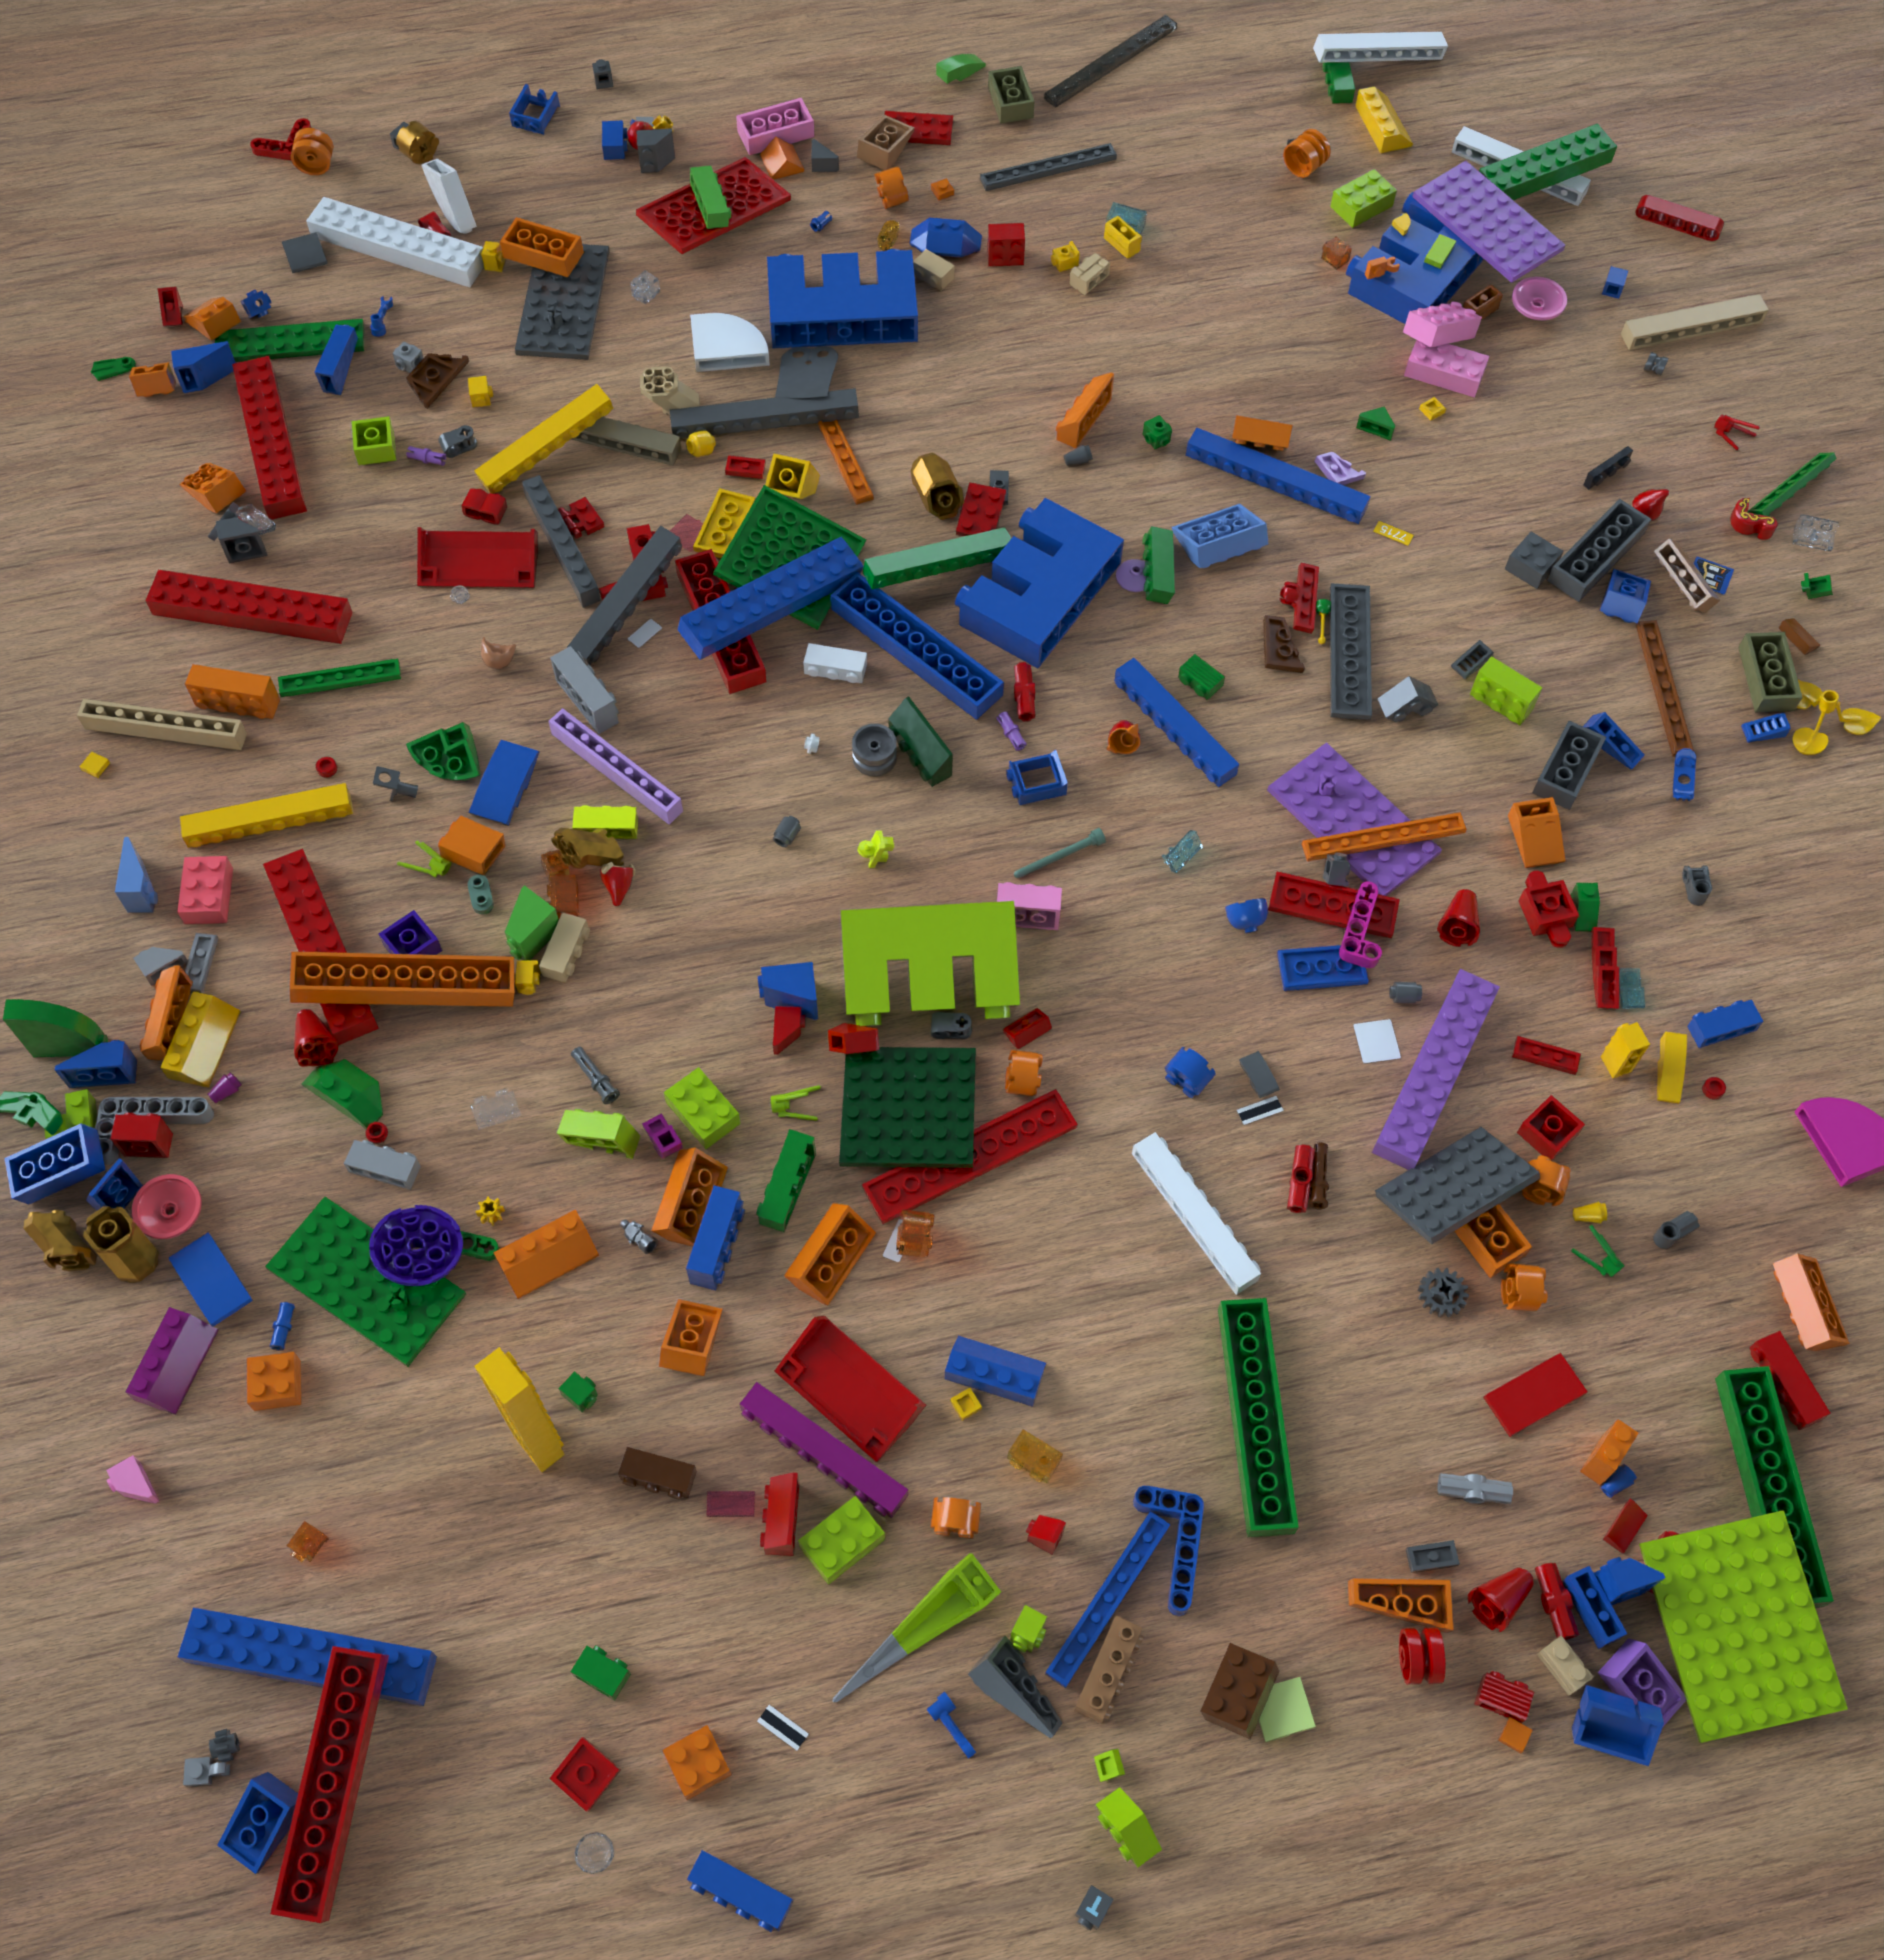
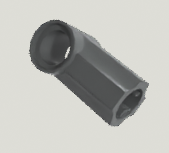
M1686 1211L1673 1220L1664 1222L1653 1236L1655 1244L1662 1249L1670 1248L1675 1242L1699 1228L1698 1218L1694 1213Z

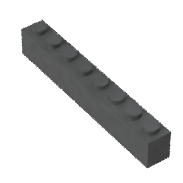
M538 475L522 481L525 497L582 607L584 608L601 601L598 586L541 476Z
M660 526L569 643L567 648L571 646L575 652L579 651L586 665H591L599 659L603 648L609 646L613 635L622 629L626 618L632 616L636 605L645 599L649 588L658 582L659 575L668 569L673 557L681 552L682 544L680 537Z

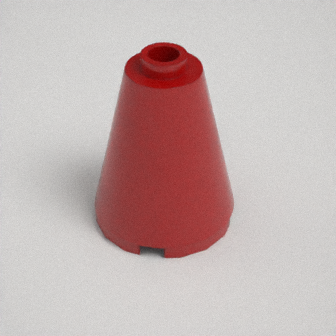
M1469 889L1459 890L1455 894L1438 923L1437 932L1440 933L1439 937L1449 945L1461 947V944H1468L1467 946H1471L1477 942L1480 936L1477 896Z
M1517 1567L1473 1588L1468 1593L1467 1598L1468 1604L1472 1602L1475 1608L1472 1610L1473 1614L1488 1629L1494 1630L1497 1628L1500 1629L1499 1632H1502L1509 1626L1533 1588V1577L1528 1570Z

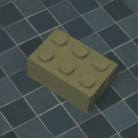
M1022 66L988 71V89L1000 124L1034 118L1035 101Z

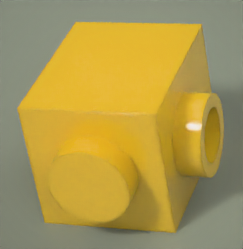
M487 377L468 378L472 407L491 405L490 397H494L492 386L488 385Z

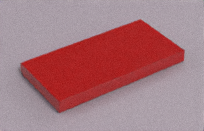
M1560 1352L1489 1392L1483 1398L1508 1436L1511 1437L1582 1397L1588 1391Z

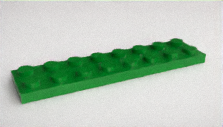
M363 319L231 329L215 338V343L228 341L235 362H243L269 356L270 359L315 356L323 354L335 325H349L355 329L358 337L354 352H363L364 321Z

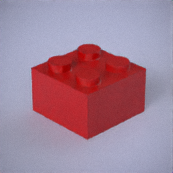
M1024 223L988 224V267L1024 265Z
M1550 1095L1523 1121L1517 1134L1542 1156H1547L1552 1161L1579 1135L1585 1124L1556 1098Z
M124 1113V1115H115L110 1140L124 1157L168 1158L173 1133L161 1116L157 1114L137 1115L134 1113Z

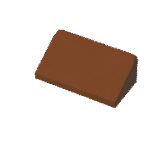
M1794 618L1783 620L1779 626V629L1785 632L1786 637L1804 655L1820 647V644Z

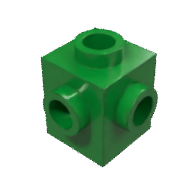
M1160 415L1144 422L1142 435L1154 450L1170 443L1172 428Z

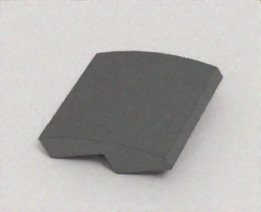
M317 232L282 241L292 273L328 264Z

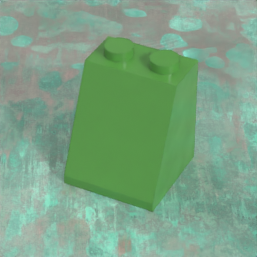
M525 885L521 888L505 929L506 943L510 947V954L518 961L520 959L522 961L531 960L551 940L559 921L556 909Z

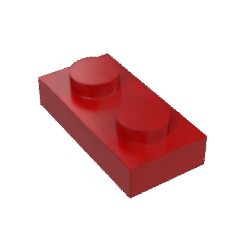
M728 455L725 475L763 479L766 460Z

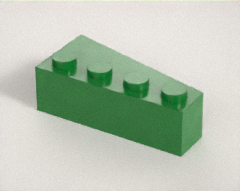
M789 1129L778 1162L774 1167L771 1181L766 1186L763 1203L760 1202L756 1211L760 1225L785 1232L816 1156L815 1137Z

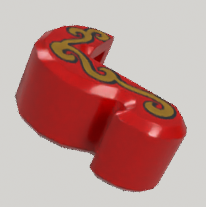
M1750 498L1740 499L1731 513V526L1741 534L1750 535L1758 533V539H1770L1778 526L1777 520L1770 516L1748 513Z

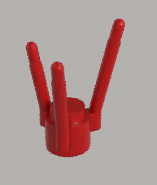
M1721 414L1714 425V428L1717 429L1716 434L1720 435L1735 450H1738L1739 447L1725 432L1729 433L1732 428H1735L1748 435L1757 436L1756 433L1739 425L1757 430L1760 429V426Z

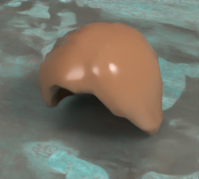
M485 637L482 638L481 658L485 665L492 669L507 667L513 659L516 645L506 646L486 641Z

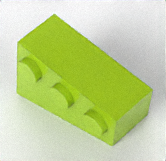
M575 1109L574 1111L565 1110L557 1134L567 1144L592 1150L594 1146L606 1148V1153L622 1152L629 1159H633L641 1137L625 1119L626 1117L620 1113H613L611 1115L600 1111H594L593 1113L585 1112L581 1109Z

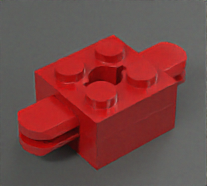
M1532 871L1525 880L1527 888L1523 890L1518 902L1533 936L1547 934L1553 947L1563 948L1571 939V933L1568 928L1574 926L1579 917L1578 911L1564 880L1548 883L1542 871Z

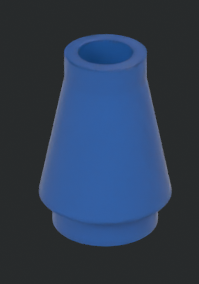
M1622 1464L1618 1466L1605 1484L1601 1486V1490L1606 1496L1612 1498L1617 1493L1634 1485L1637 1476L1627 1465Z

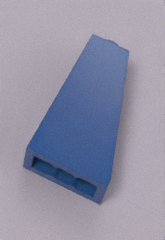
M335 325L315 369V375L322 391L325 393L342 394L358 339L355 329L349 325Z

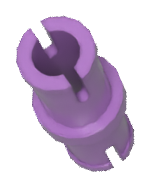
M412 446L407 448V450L412 452H406L407 458L421 460L425 464L430 462L444 466L446 463L441 460H446V454L433 452L428 448L419 449Z
M1008 712L1000 713L996 719L1004 729L1005 737L1010 739L1016 751L1024 749L1027 743L1019 733V727L1013 723Z

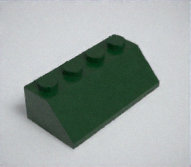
M909 696L906 697L888 718V728L893 731L903 753L906 752L909 756L912 766L917 767L922 779L925 782L928 781L931 787L952 777L953 754Z

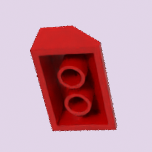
M793 1472L770 1477V1485H765L764 1499H768V1508H763L762 1523H766V1531L761 1532L760 1547H764L765 1555L794 1556L800 1490L798 1473Z

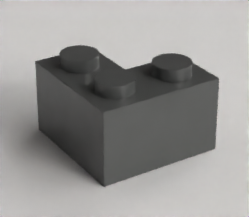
M1410 676L1377 698L1385 717L1396 723L1404 720L1412 711L1424 716L1431 713L1439 705L1431 687Z

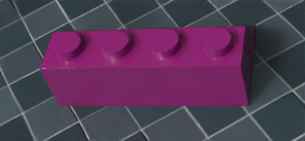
M169 1307L125 1392L134 1401L176 1415L218 1329L191 1314Z

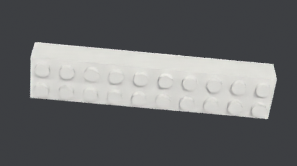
M326 197L322 198L306 220L310 234L317 232L319 240L463 286L471 287L484 268L481 256L482 246Z

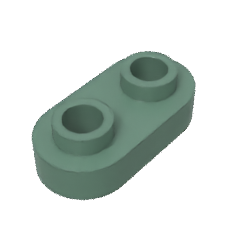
M483 875L472 876L468 881L472 907L478 914H487L494 907L490 884Z

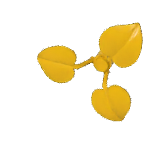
M1798 679L1803 698L1797 708L1808 709L1811 705L1816 707L1819 704L1821 711L1815 730L1804 727L1796 730L1793 734L1792 741L1794 746L1804 755L1819 754L1827 747L1828 736L1818 731L1825 714L1833 712L1835 708L1840 722H1844V729L1854 735H1864L1870 732L1881 719L1879 715L1858 708H1848L1841 713L1837 692L1833 690L1822 692L1818 686Z

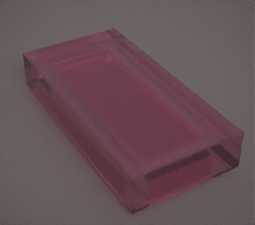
M707 1491L706 1516L755 1517V1491Z

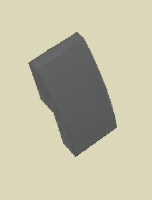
M1259 1051L1239 1059L1240 1066L1249 1077L1250 1085L1259 1098L1280 1090L1271 1070Z

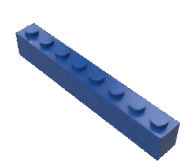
M1132 658L1116 669L1114 681L1117 687L1123 689L1132 702H1136L1142 712L1154 721L1156 727L1161 728L1166 733L1168 739L1175 742L1180 747L1181 752L1187 755L1194 765L1206 774L1210 782H1214L1220 787L1237 775L1239 763L1135 658Z

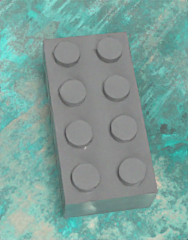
M570 646L550 657L557 683L598 735L619 723L617 716L619 711L615 706L616 698L612 692L608 693L606 691L603 681L594 676L595 673L590 665L586 666L579 651L575 652Z

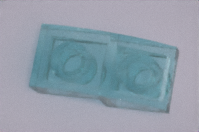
M1619 968V996L1623 1009L1645 1008L1644 987H1641L1640 968Z

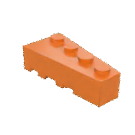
M1353 1578L1348 1581L1349 1606L1429 1628L1437 1627L1443 1632L1454 1631L1451 1580Z

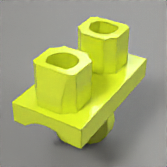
M876 830L871 841L865 840L860 842L857 850L862 857L870 858L869 868H875L878 862H887L888 851H893L894 841L893 837H883L882 831Z

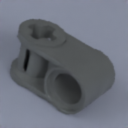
M467 425L443 433L438 438V442L448 458L456 457L477 447V440L473 437L474 431L472 427Z
M1702 865L1701 868L1684 866L1682 878L1687 898L1693 905H1703L1712 891L1709 868L1707 865Z
M933 1013L931 1018V1037L935 1039H967L972 1034L970 1016L965 1013Z

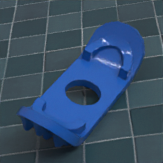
M1683 748L1675 756L1673 798H1676V800L1681 798L1682 801L1686 799L1691 801L1694 799L1696 754L1692 749ZM1680 776H1687L1690 782L1688 784H1681L1678 778Z

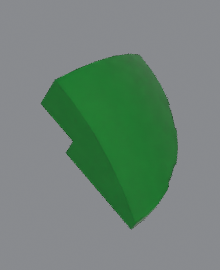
M464 722L446 730L438 729L406 744L416 763L423 766L430 774L436 777L461 781L480 776L479 759L470 726Z

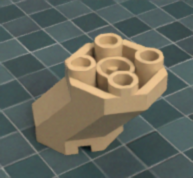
M671 367L646 368L640 376L641 394L662 407L664 414L670 415V410L700 406L699 394L679 381L678 374L673 372Z

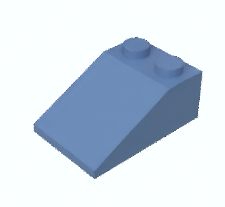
M124 837L115 893L128 913L153 912L154 904L158 902L157 892L153 888L139 853L129 837Z

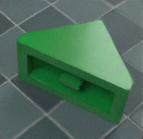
M1384 406L1360 413L1356 428L1391 441L1395 424Z

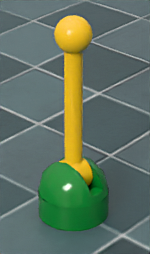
M1327 599L1316 601V612L1321 615L1319 644L1326 643V638L1324 637L1325 616L1331 610V601Z

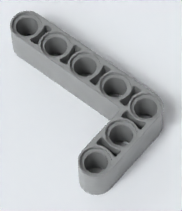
M202 1097L105 1098L99 1105L95 1127L99 1133L102 1153L104 1150L109 1149L103 1154L104 1164L110 1165L116 1162L120 1153L110 1140L112 1130L106 1133L109 1129L113 1128L116 1114L124 1115V1113H131L134 1109L138 1108L134 1114H157L161 1116L166 1124H206L213 1119L214 1111L207 1100ZM183 1108L180 1112L176 1113L178 1109ZM205 1108L201 1113H198L200 1109Z

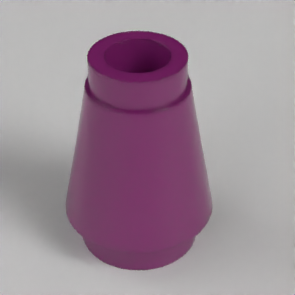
M229 1072L220 1078L210 1090L208 1096L213 1102L218 1103L239 1091L238 1088L242 1084Z

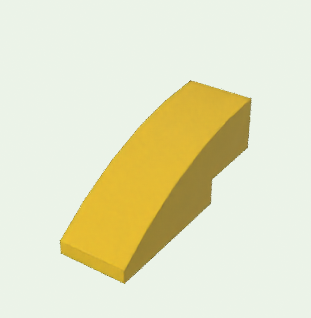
M1665 1031L1660 1039V1059L1658 1060L1657 1101L1677 1104L1681 1101L1686 1065L1687 1034Z

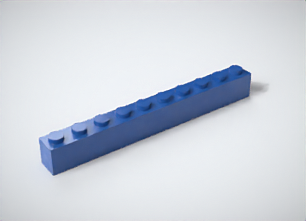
M1200 428L1195 429L1187 443L1186 456L1241 477L1244 480L1254 482L1262 487L1269 488L1350 522L1359 524L1368 508L1371 496Z

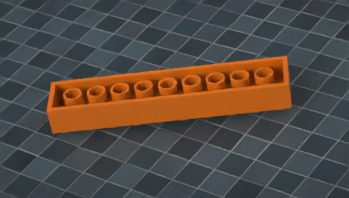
M291 952L290 1003L513 1007L514 957Z

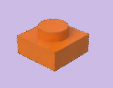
M947 178L931 184V190L938 201L954 195V189Z

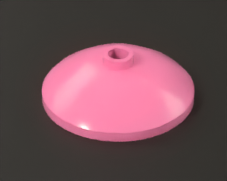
M1529 277L1523 279L1514 287L1512 302L1521 314L1530 319L1550 320L1556 318L1564 311L1567 304V295L1564 289L1553 280L1544 277Z

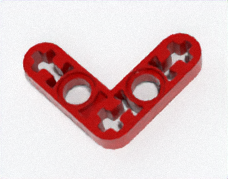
M306 118L298 119L294 123L286 142L265 138L253 139L250 142L253 154L291 161L295 134L301 129L312 128L310 121ZM274 148H280L279 150L272 151Z

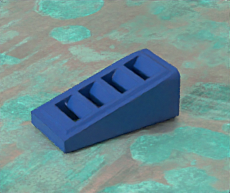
M1785 713L1771 715L1741 725L1748 743L1786 737L1791 729ZM1752 728L1755 729L1756 735H1754Z

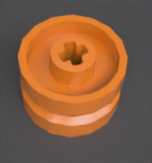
M315 128L299 130L295 134L291 152V161L294 166L301 172L309 175L326 173L330 167L334 148L331 138Z

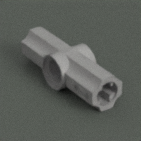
M1440 1473L1437 1484L1438 1495L1464 1498V1501L1469 1503H1484L1487 1501L1511 1504L1512 1482L1489 1480L1483 1475L1468 1474L1458 1476Z

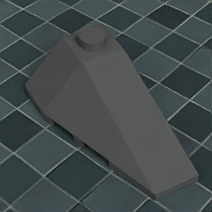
M1004 1636L975 1664L968 1675L986 1695L1051 1739L1062 1725V1722L1048 1698L1041 1695L1037 1689L1036 1683L1038 1681L1035 1676L1028 1674L1023 1665L1026 1661L1022 1654Z

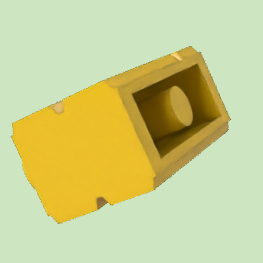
M1119 216L1106 222L1104 239L1127 259L1139 253L1142 236L1138 232H1135Z

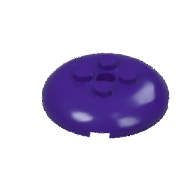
M415 1205L414 1208L403 1210L399 1208L387 1214L374 1228L369 1242L370 1257L375 1268L388 1280L404 1286H424L441 1280L455 1268L462 1255L463 1238L456 1221L449 1214L438 1208L427 1205Z

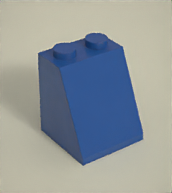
M813 962L761 967L762 975L758 976L760 998H764L765 1006L775 1008V1006L801 1007L802 1015H806V1018L818 1019Z

